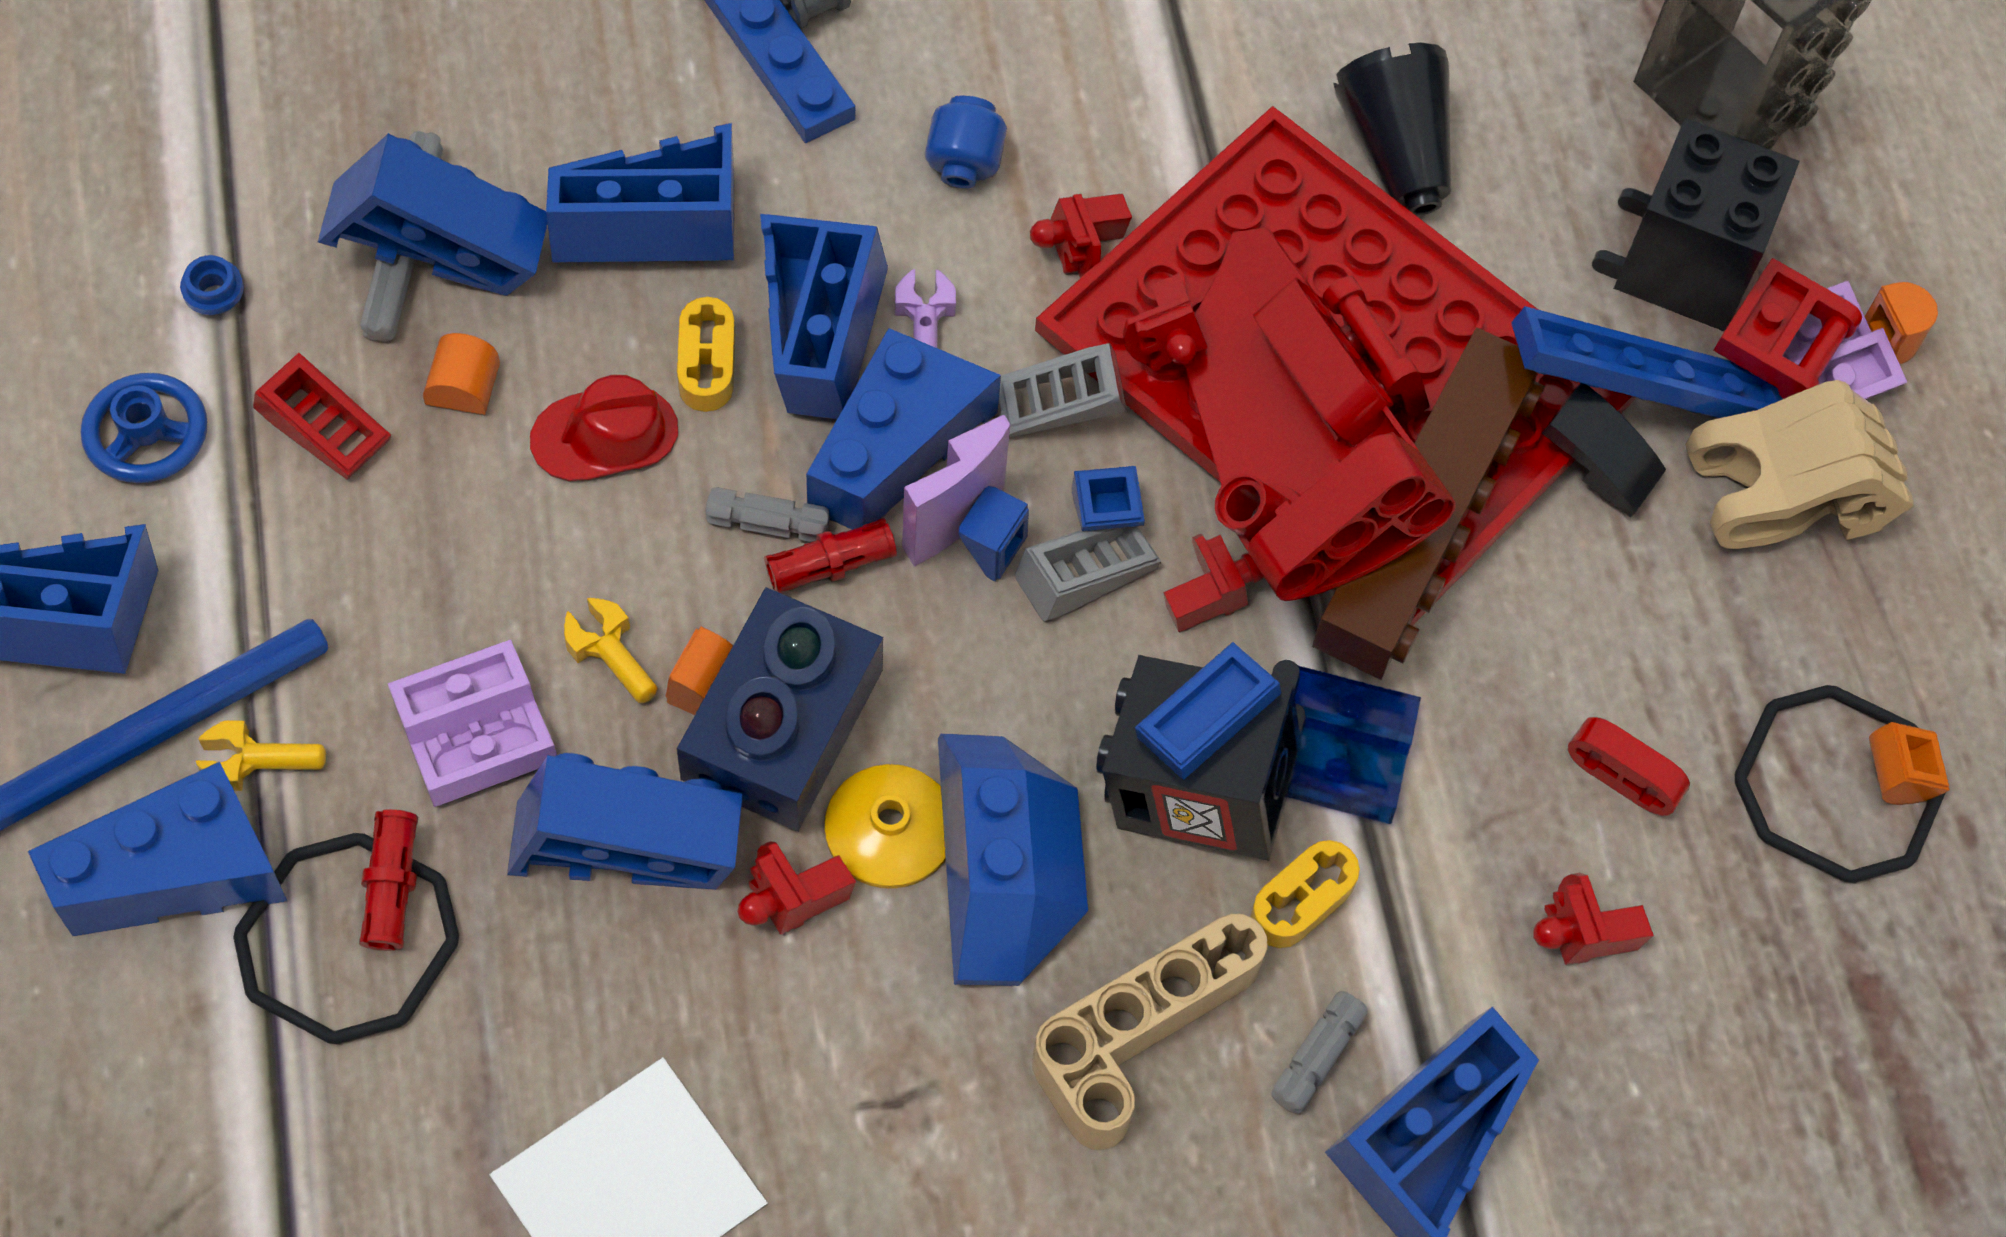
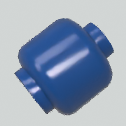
M960 95L952 97L950 103L936 108L931 118L925 159L930 167L941 173V181L945 184L958 188H973L976 185V180H985L997 173L1001 164L1007 126L1003 118L996 113L995 105L982 98Z

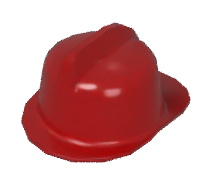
M609 375L595 380L585 388L584 392L573 394L551 403L538 415L530 431V450L537 465L552 477L567 481L591 480L658 463L671 452L677 440L678 419L670 403L657 392L649 389L640 380L628 375Z

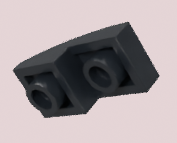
M1580 383L1572 391L1542 432L1544 436L1588 469L1582 481L1630 518L1637 512L1666 471L1656 453L1639 432L1610 403L1584 383Z

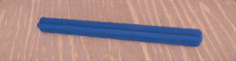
M306 619L0 786V831L326 653L328 643L322 630L313 619Z

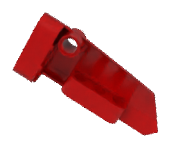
M1267 228L1232 232L1223 262L1209 291L1195 313L1208 348L1196 352L1194 358L1188 364L1183 365L1221 482V488L1215 498L1216 516L1225 527L1237 534L1279 600L1292 601L1347 584L1400 557L1442 527L1454 513L1456 502L1389 408L1394 404L1388 393L1272 232ZM1259 505V508H1258L1257 512H1256V513L1254 514V516L1251 518V516H1252V514H1253V511H1254V510L1257 508V506Z

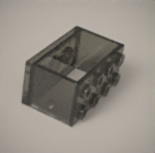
M1665 0L1633 82L1680 126L1684 118H1688L1770 150L1780 135L1788 129L1793 133L1800 131L1816 115L1819 107L1815 102L1819 94L1831 83L1836 74V71L1832 69L1834 62L1853 40L1850 29L1854 21L1864 13L1871 3V0H1751L1782 28L1770 58L1765 65L1732 34L1746 0Z

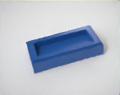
M1232 642L1135 727L1137 738L1184 780L1281 694L1280 683Z

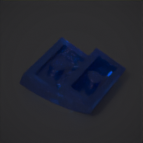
M1298 665L1300 682L1295 702L1303 707L1306 724L1301 738L1302 747L1287 797L1392 824L1397 809L1406 760L1412 745L1421 697Z

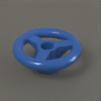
M160 373L133 374L112 382L92 399L82 418L81 442L88 459L107 476L129 483L154 482L174 475L185 468L196 457L206 438L207 414L200 397L183 381ZM156 392L167 394L179 401L187 413L188 423L173 421L167 418L160 397ZM110 409L118 435L105 449L100 438V427L105 414ZM158 440L181 443L172 454L162 460L149 464H129L124 462L140 446H148Z

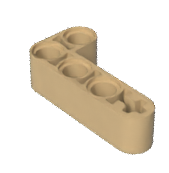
M1229 914L1220 917L1053 1015L1041 1025L1036 1035L1032 1070L1036 1080L1069 1131L1081 1145L1092 1150H1106L1116 1146L1126 1135L1135 1107V1095L1128 1080L1118 1067L1120 1064L1243 992L1255 982L1267 951V936L1263 927L1255 919L1244 914ZM1223 947H1226L1231 954L1219 960ZM1242 951L1245 954L1244 960L1242 961L1236 953ZM1216 966L1212 976L1211 968ZM1169 977H1180L1192 985L1194 993L1185 997L1174 996L1164 989L1161 982ZM1113 1010H1125L1136 1018L1139 1025L1128 1031L1113 1028L1104 1016ZM1057 1043H1067L1074 1046L1080 1052L1082 1058L1071 1065H1062L1055 1062L1048 1055L1047 1049ZM1104 1099L1111 1102L1117 1108L1119 1116L1109 1122H1098L1085 1112L1083 1106L1088 1101Z

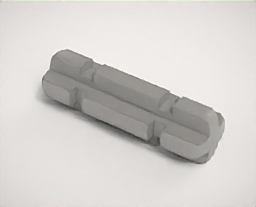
M719 487L711 489L708 496L706 519L710 524L732 527L733 522L740 523V529L787 538L793 532L799 534L798 540L809 542L816 541L817 534L828 531L830 516L829 509L825 506L804 503L803 509L796 508V501L747 492L744 498L736 497V490Z
M1345 991L1336 993L1323 1014L1324 1018H1319L1292 1058V1062L1289 1065L1291 1069L1286 1068L1274 1085L1271 1096L1279 1105L1293 1113L1303 1112L1317 1089L1315 1086L1321 1085L1350 1040L1349 1035L1353 1036L1365 1019L1368 1008L1361 1000Z

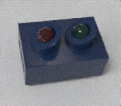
M765 587L677 747L680 780L685 782L691 779H706L717 782L722 786V790L743 794L741 807L799 832L883 671V637Z

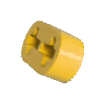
M701 297L689 302L681 311L679 318L678 387L680 397L687 406L698 411H714L726 405L732 397L734 389L735 323L733 311L727 303L718 298ZM714 321L712 343H701L700 329L702 322ZM701 364L712 365L713 379L709 388H700L698 386Z
M1332 840L1319 841L1307 848L1269 881L1257 894L1250 915L1251 918L1255 919L1263 927L1267 936V945L1276 948L1293 946L1341 906L1353 892L1358 880L1360 868L1357 857L1343 843ZM1317 863L1325 869L1333 864L1341 869L1337 879L1338 883L1328 879L1315 890L1309 886L1317 873ZM1295 897L1300 901L1291 919L1293 926L1285 920H1281L1275 925L1268 920L1272 909L1270 903L1274 907L1281 909Z

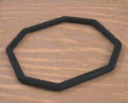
M1832 685L1802 691L1773 699L1764 708L1735 771V785L1757 835L1766 844L1844 882L1856 883L1911 867L1920 855L1945 793L1927 801L1904 856L1849 870L1771 832L1747 777L1777 711L1831 697L1885 724L1894 722L1916 728L1919 727L1913 722Z
M352 833L295 848L285 855L274 873L281 886L298 861L358 845L372 852L373 838L364 833ZM413 859L411 872L433 884L446 940L397 1014L334 1031L258 990L247 934L268 905L264 900L255 901L251 904L234 931L233 939L245 995L252 1003L331 1044H340L401 1027L410 1020L458 946L459 932L446 880L440 872Z

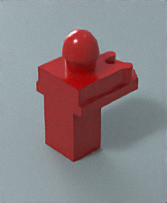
M1123 193L1083 198L1082 194H1075L1072 197L1058 199L1051 219L1037 221L1031 227L1030 240L1040 248L1048 249L1053 248L1055 245L1062 263L1063 272H1078L1079 276L1082 277L1094 265L1100 262V241L1123 238L1132 215Z
M1178 273L1151 284L1158 307L1126 319L1123 329L1124 344L1133 359L1145 365L1150 363L1153 371H1157L1163 365L1171 362L1188 364L1194 358L1196 352L1208 348Z
M1202 534L1192 537L1193 547L1204 575L1163 592L1166 607L1179 633L1223 613L1227 616L1247 606L1248 600L1245 584L1250 582L1255 584L1264 578L1249 553L1243 554L1241 559L1234 562L1221 535L1207 541Z
M769 841L759 847L757 858L755 859L756 865L750 867L751 874L755 879L749 881L748 884L754 892L749 893L738 904L737 912L741 921L752 926L764 924L770 917L781 935L803 926L805 920L849 900L856 881L839 855L796 875L778 844Z
M1580 872L1567 875L1562 879L1558 892H1553L1554 904H1547L1544 907L1548 917L1537 922L1533 930V938L1539 946L1545 949H1560L1565 965L1585 963L1591 958L1638 951L1654 936L1643 905L1601 912L1588 875Z

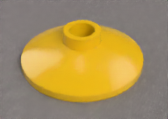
M877 765L855 773L839 786L827 807L825 837L832 857L839 855L854 879L873 887L887 889L902 888L914 885L928 878L946 860L941 786L925 773L903 765ZM893 809L899 811L903 818L898 823L889 825L883 823L878 815L883 810Z

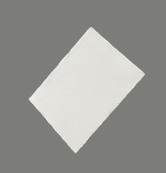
M663 1057L489 1174L531 1237H721L768 1204Z

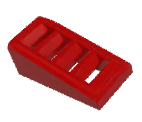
M300 353L296 354L254 394L253 408L346 480L391 439V434ZM302 389L308 395L292 409L286 401ZM318 403L324 405L327 409L311 424L303 419ZM340 417L346 423L327 440L320 433L332 421ZM356 431L363 434L366 438L347 456L337 449Z

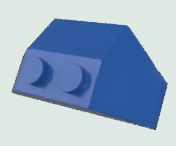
M941 733L938 737L954 985L1019 986L1088 912L1078 788L1004 736Z

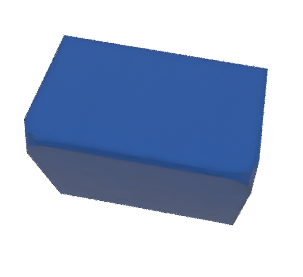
M1136 466L1074 471L1071 489L1082 531L1144 526L1145 519Z
M994 486L984 488L960 524L959 536L986 577L996 581L997 578H1001L1028 537L1029 509L1027 503Z

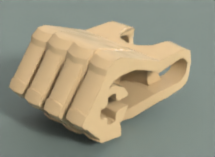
M1833 380L1794 394L1761 409L1710 420L1695 428L1685 444L1695 471L1702 476H1727L1749 487L1723 496L1715 505L1710 524L1720 546L1727 549H1740L1781 542L1802 534L1817 520L1830 513L1838 515V522L1846 540L1879 532L1899 515L1913 507L1912 494L1904 484L1907 480L1906 468L1901 459L1896 455L1898 453L1897 443L1888 429H1884V418L1874 403L1871 404L1854 392L1846 382Z

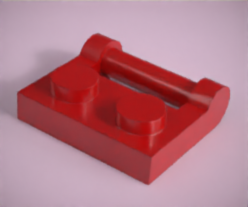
M1772 257L1713 351L1778 388L1782 399H1785L1819 385L1818 380L1843 339L1850 338L1862 321V314L1858 307ZM1810 313L1821 320L1822 328L1799 365L1783 357V354Z
M1346 276L1332 283L1323 293L1324 301L1334 314H1341L1344 325L1340 328L1360 356H1365L1376 371L1374 373L1375 377L1388 393L1393 404L1398 403L1409 420L1430 408L1420 372L1411 359L1404 357L1368 305L1365 293L1353 276Z

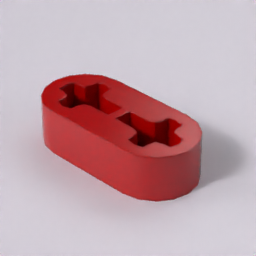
M1598 717L1587 718L1568 743L1567 750L1570 757L1578 766L1633 803L1653 814L1660 816L1672 814L1690 788V781L1679 766L1605 719Z

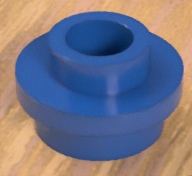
M206 255L193 260L187 266L181 279L180 289L185 303L192 310L200 314L216 315L230 310L239 302L243 295L244 283L239 270L232 263L219 256ZM214 285L221 286L213 291H205L207 288Z

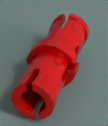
M881 518L846 532L833 535L830 531L817 534L816 541L803 544V546L764 556V561L773 589L782 594L785 591L798 588V586L829 578L831 582L843 579L847 571L872 562L896 557L897 550L890 526L886 523L885 518Z
M393 809L375 812L369 868L363 870L361 885L366 888V904L359 945L365 948L382 951L403 949L406 906L408 904L409 892L415 890L417 875L411 872L413 846L419 818L414 813Z

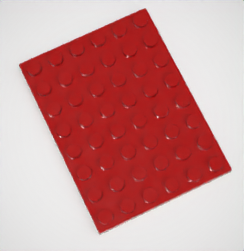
M1272 106L1104 256L1099 263L1094 265L1036 317L1035 331L1064 355L1110 343L1116 353L1126 406L1220 481L1184 365L1171 362L1163 365L1159 370L1153 371L1150 363L1145 365L1133 359L1124 344L1123 329L1126 319L1158 307L1151 284L1178 273L1193 310L1196 313L1223 262L1232 232L1261 228L1269 229L1339 327L1344 325L1341 314H1334L1323 299V293L1332 283L1342 277L1353 276L1364 291L1367 303L1403 356L1409 357L1421 374L1430 408L1411 420L1406 417L1398 403L1389 408L1413 443H1415L1476 327L1518 346L1511 322L1524 306L1537 308ZM1363 356L1362 359L1365 361V363L1370 368L1372 373H1376L1368 359L1365 356ZM1096 372L1087 373L1098 382ZM1538 373L1535 381L1545 385L1541 398L1530 419L1518 415L1512 429L1521 432V435L1506 466L1504 467L1494 462L1487 476L1496 480V484L1482 513L1479 515L1469 510L1462 523L1463 526L1470 528L1471 532L1456 563L1454 564L1446 559L1443 560L1437 575L1446 580L1436 602L1575 461L1572 456L1549 440L1542 432L1580 382ZM1591 387L1620 414L1636 398L1599 387ZM1418 608L1410 625L1413 626L1426 612Z

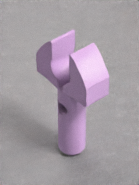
M913 269L895 287V316H908L913 320V338L938 348L937 321L942 316H955L956 288L941 271L936 270L935 294L929 298L928 304H923L922 298L915 293V269Z

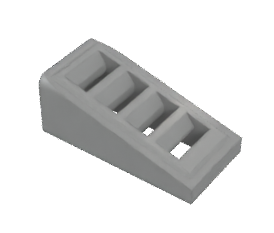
M1110 343L1085 348L1001 375L999 402L1002 415H1005L1010 423L1009 438L1127 412L1117 357ZM1096 372L1100 393L1089 396L1085 374ZM1073 377L1077 400L1066 403L1062 379ZM1050 382L1054 407L1044 410L1039 384ZM1027 387L1032 414L1020 418L1015 390Z
M1138 526L1091 531L1080 530L1026 548L1015 576L1018 584L1043 621H1048L1065 615L1158 569L1161 560ZM1116 541L1128 560L1121 562L1109 543ZM1090 552H1094L1104 568L1099 569L1089 554ZM1067 563H1072L1075 570L1079 574L1078 577H1075L1073 575V573L1067 566Z

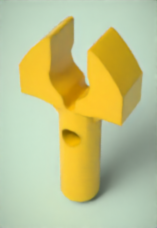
M587 598L589 611L603 625L602 637L598 636L595 632L591 633L582 630L578 621L567 611L564 624L565 643L567 651L575 661L580 663L589 656L602 658L638 703L650 701L656 695L658 688L621 643L622 634L630 629L629 617L617 603L608 600Z
M224 720L205 731L198 738L203 750L221 751L230 749L237 753L227 761L220 762L234 791H242L244 778L256 769L320 770L326 762V750L321 744L256 743L249 737V730L245 721ZM211 760L195 761L199 771L217 763Z

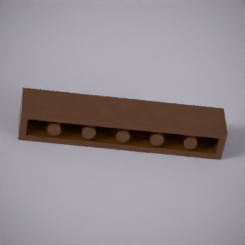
M1476 327L1414 443L1455 500L1456 507L1454 513L1442 527L1400 557L1369 574L1337 587L1321 617L1312 644L1313 648L1382 680L1392 659L1402 664L1405 662L1420 631L1419 628L1410 625L1418 608L1427 613H1430L1446 580L1437 575L1443 560L1446 559L1454 564L1456 563L1471 532V529L1463 526L1462 523L1469 510L1479 515L1482 513L1496 484V480L1487 476L1494 462L1504 467L1506 466L1521 435V432L1512 429L1518 415L1530 419L1545 389V385L1535 381L1538 373L1524 368L1517 345Z

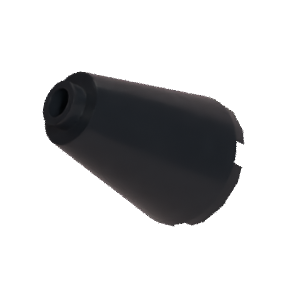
M1422 42L1408 43L1411 54L1392 57L1390 47L1361 56L1341 68L1336 74L1338 83L1333 82L1335 96L1386 193L1416 216L1438 210L1442 206L1441 200L1451 193L1449 61L1445 49L1437 44Z

